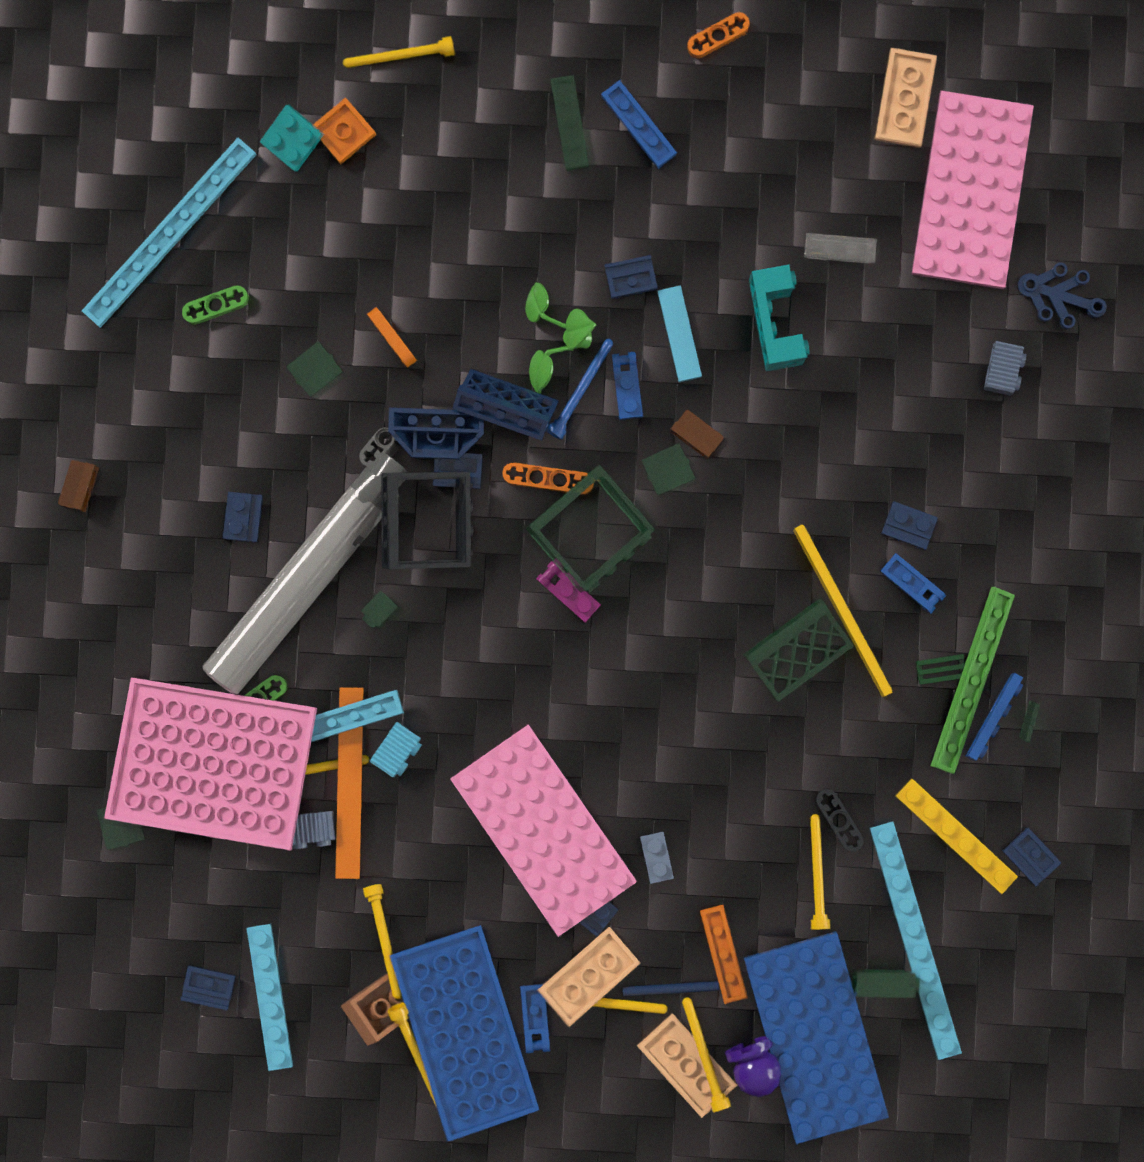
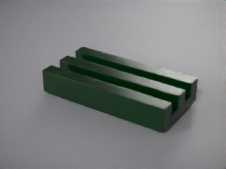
M964 654L916 661L919 685L960 679L965 667ZM954 660L959 662L958 665L922 670L921 666ZM960 669V674L923 679L924 674Z

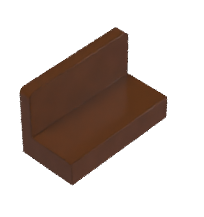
M686 410L670 429L673 435L707 460L724 438L689 410Z
M71 460L58 504L86 512L99 467L87 462L82 463Z

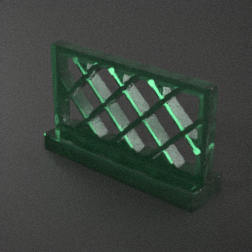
M818 599L744 653L743 656L751 664L778 702L854 645L828 610L825 602ZM824 615L830 621L829 632L816 630L818 620ZM813 624V629H808ZM833 627L837 630L838 633H833ZM801 632H812L810 646L797 644L798 636ZM816 633L828 635L826 648L814 646ZM832 635L840 636L846 645L839 650L830 649ZM794 638V643H789ZM783 645L793 646L791 660L778 658L779 650ZM797 647L809 649L807 662L795 660ZM813 649L825 651L824 661L820 664L811 663ZM764 659L774 660L772 674L762 672L758 664ZM778 661L790 663L788 676L776 674ZM794 663L806 665L805 675L801 678L792 677ZM766 676H770V677H771V681H770V682H769V680L766 678ZM775 677L787 679L786 689L779 694L773 687Z

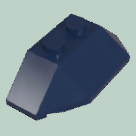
M389 408L388 432L411 458L460 459L483 436L484 420L457 410Z

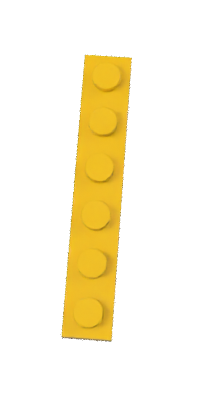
M910 779L895 795L1000 894H1003L1018 876L913 779Z

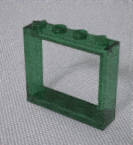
M600 465L590 471L525 528L580 593L586 590L590 593L594 588L600 585L598 580L603 575L608 577L618 569L615 565L621 559L625 562L635 554L633 549L638 544L641 547L644 546L652 538L650 534L655 530ZM597 480L640 532L587 579L582 581L539 530Z

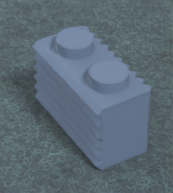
M999 341L993 344L984 390L1012 395L1015 390H1019L1022 377L1018 376L1019 368H1023L1026 361V354L1023 353L1024 347Z
M333 811L298 815L293 849L307 848V843L316 842L317 846L331 845V840H336Z

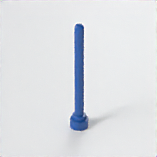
M606 339L559 418L548 425L546 432L553 437L562 440L566 434L565 429L567 426L565 424L613 346L611 339Z

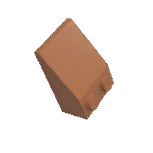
M387 973L342 1004L341 1007L368 1046L379 1041L399 1026L394 1021H391L387 1010L396 1004L404 1002L402 997L399 999L393 997Z

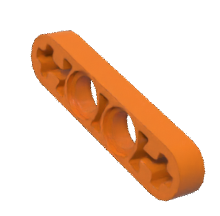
M509 463L502 472L504 480L508 484L581 495L590 493L594 486L592 476L585 472L520 463ZM512 468H516L517 473L524 474L523 469H528L526 473L527 482H521L523 477L515 476L514 480H510V476L506 475L507 471L510 472ZM533 471H540L543 474V480L538 484L532 483L530 480V474ZM557 474H563L567 479L566 484L562 487H558L553 483V478ZM570 475H574L573 481H581L582 477H585L586 482L590 483V485L585 486V489L581 490L580 485L573 484V489H569Z

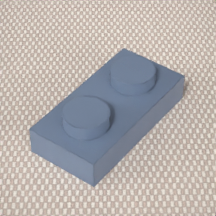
M664 832L641 836L640 839L650 884L674 879Z

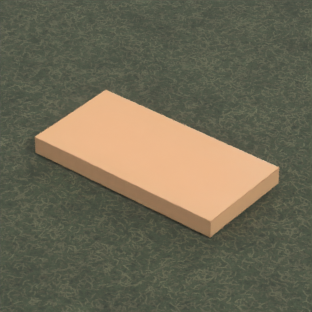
M895 48L890 49L875 140L921 148L937 59L936 55Z
M608 927L537 991L565 1024L570 1027L634 970L640 962L614 931Z
M672 1013L637 1046L703 1118L712 1109L710 1102H712L711 1097L713 1095L694 1037ZM710 1055L721 1092L727 1096L737 1084Z

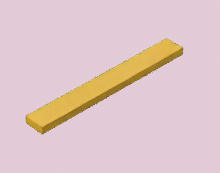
M800 525L796 527L793 531L881 696L889 695L892 693V689L805 526Z

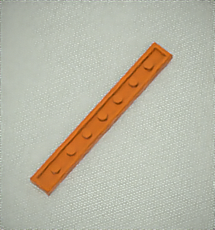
M340 687L339 708L362 701L364 688ZM363 726L339 733L336 878L360 879Z

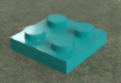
M286 105L260 140V143L292 170L298 171L324 136V133L293 107Z

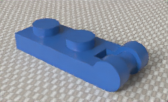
M628 352V355L623 356L612 354L619 420L642 418L643 412L635 352ZM629 364L630 371L621 372L620 365Z
M897 553L892 556L880 571L930 614L936 609L934 606L938 601H942L946 597L943 591ZM926 590L932 594L928 600L922 596Z
M543 984L520 986L526 1053H534L533 1050L550 1051L546 1000L537 991ZM541 1033L542 1040H532V1034Z

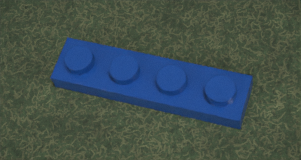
M620 80L601 94L607 105L658 169L677 155L675 149Z
M1012 673L1009 676L965 757L972 761H977L978 757L980 759L984 757L988 750L986 745L988 739L995 737L1000 728L997 723L1001 716L1006 717L1012 706L1009 704L1013 695L1017 697L1023 687V684L1020 683L1023 677L1016 673Z

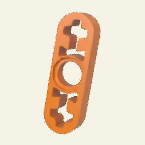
M737 12L692 36L688 41V53L694 58H702L741 37L748 31L749 18L744 13ZM735 20H738L739 22H744L742 26L743 29L735 27L731 29L732 35H729L728 29L734 26ZM722 30L725 38L722 41H715L712 38L713 31ZM707 35L709 43L707 42L702 46V51L699 52L698 49L693 50L694 42L702 44L706 41L704 36Z
M375 307L367 313L370 320L405 366L408 368L417 361L378 308Z

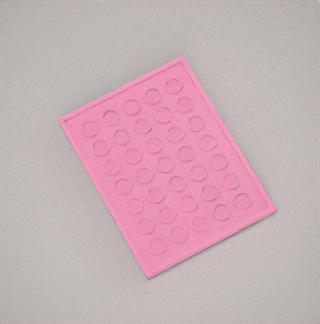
M131 678L104 819L292 850L317 708Z

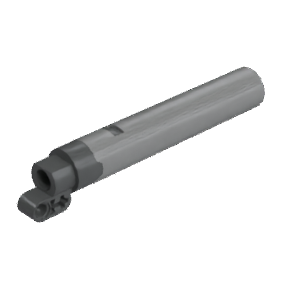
M388 428L379 429L364 446L359 456L361 463L365 466L364 470L202 666L203 670L215 682L235 695L240 693L352 556L357 547L381 520V473L407 472L405 468L392 459L400 447V444L393 436L392 441L388 445H383V440L388 436H392L388 432ZM370 457L376 458L375 461L369 460ZM398 480V488L404 480Z

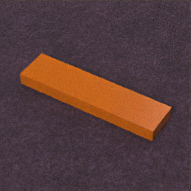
M723 904L700 910L724 1004L748 998Z

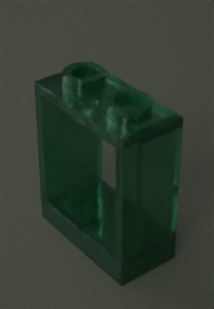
M852 969V988L854 995L857 997L916 998V992L920 990V979L911 970Z

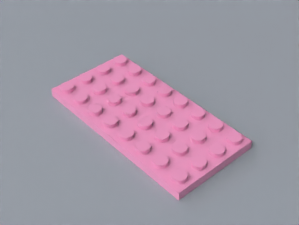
M946 91L940 92L911 274L992 288H1005L1033 105Z
M529 725L451 778L459 793L558 937L637 882Z

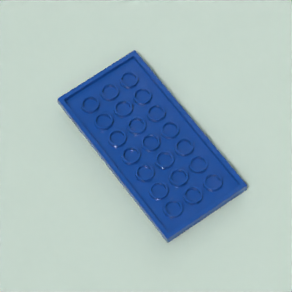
M481 925L389 955L403 1002L409 1012L407 1015L447 1141L449 1142L538 1111L539 1107Z
M837 932L744 957L765 1036L773 1044L769 1048L770 1053L777 1058L781 1066L779 1086L796 1144L889 1118Z

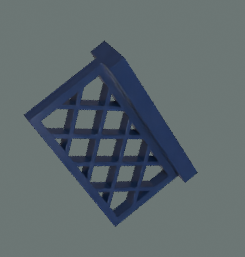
M470 369L463 384L458 388L452 409L542 441L559 400ZM473 379L481 381L482 383H476ZM488 389L490 392L484 393L482 390ZM518 396H523V397H526V398H525V399H520ZM505 397H510L512 400L506 401ZM541 403H542V404H545V405H548V406H547V407H542V406H541ZM526 405H532L534 408L529 409Z

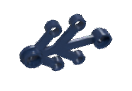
M1057 263L1051 270L1039 276L1031 273L1023 275L1019 279L1018 290L1023 296L1031 298L1038 311V318L1042 322L1049 321L1053 316V311L1045 306L1041 295L1049 297L1060 318V325L1064 329L1072 328L1076 320L1073 315L1067 312L1063 302L1086 309L1087 314L1092 318H1099L1106 312V303L1100 298L1089 300L1065 292L1078 285H1085L1089 281L1090 275L1085 270L1078 271L1074 277L1054 287L1043 284L1055 277H1064L1068 270L1064 263ZM1056 267H1062L1064 273L1058 274ZM1078 275H1085L1086 281H1080ZM1026 282H1033L1034 288L1029 289L1026 286ZM1095 303L1101 305L1100 311L1094 309L1093 305ZM1044 310L1048 311L1049 318L1042 317L1041 312ZM1064 318L1071 320L1070 326L1065 325Z

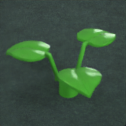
M536 282L526 301V315L528 319L532 322H537L541 317L546 321L567 329L563 335V340L567 346L547 350L545 353L542 350H538L531 359L529 367L530 381L535 391L541 394L542 389L546 387L553 373V362L549 356L566 350L573 351L577 347L587 349L592 341L591 331L596 324L580 309L571 311L566 324L548 317L544 313L549 306L548 293L541 283Z

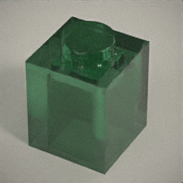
M380 591L362 609L361 612L365 614L362 619L372 628L375 625L381 628L398 611L399 607Z

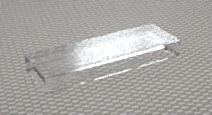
M806 233L804 258L874 264L877 239Z

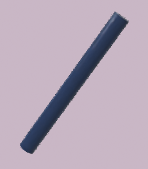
M718 981L628 986L623 987V996L719 991Z

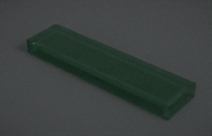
M574 75L552 78L550 80L566 171L587 168L589 163Z

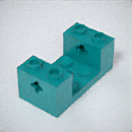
M789 265L752 271L749 284L765 370L771 371L803 365L808 357L807 354L810 353L808 341L803 340L802 334L775 339V336H777L776 324L770 320L771 313H773L771 300L790 297L792 290L795 289L797 284L795 271H790Z

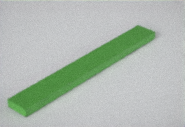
M991 587L931 763L932 767L955 774L1015 597L1014 594Z

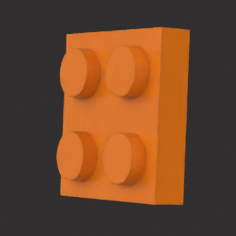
M344 98L313 124L324 133L320 141L340 164L376 135V132L347 98Z

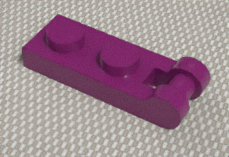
M551 561L547 565L548 569L543 575L539 574L536 580L586 623L601 604ZM554 575L560 578L555 586L550 582Z

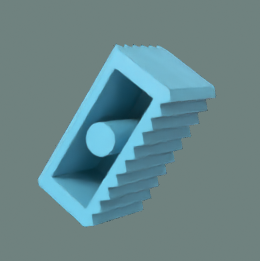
M396 722L370 762L393 778L397 774L401 776L408 766L405 761L410 754L415 756L422 745L419 743L421 738Z

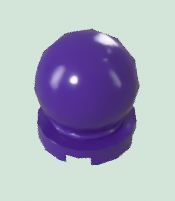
M766 1036L755 1038V1044L744 1047V1044L741 1043L728 1049L725 1053L728 1062L736 1063L734 1068L736 1083L741 1091L750 1096H767L779 1086L781 1066L777 1058L768 1052V1048L772 1047L773 1044Z

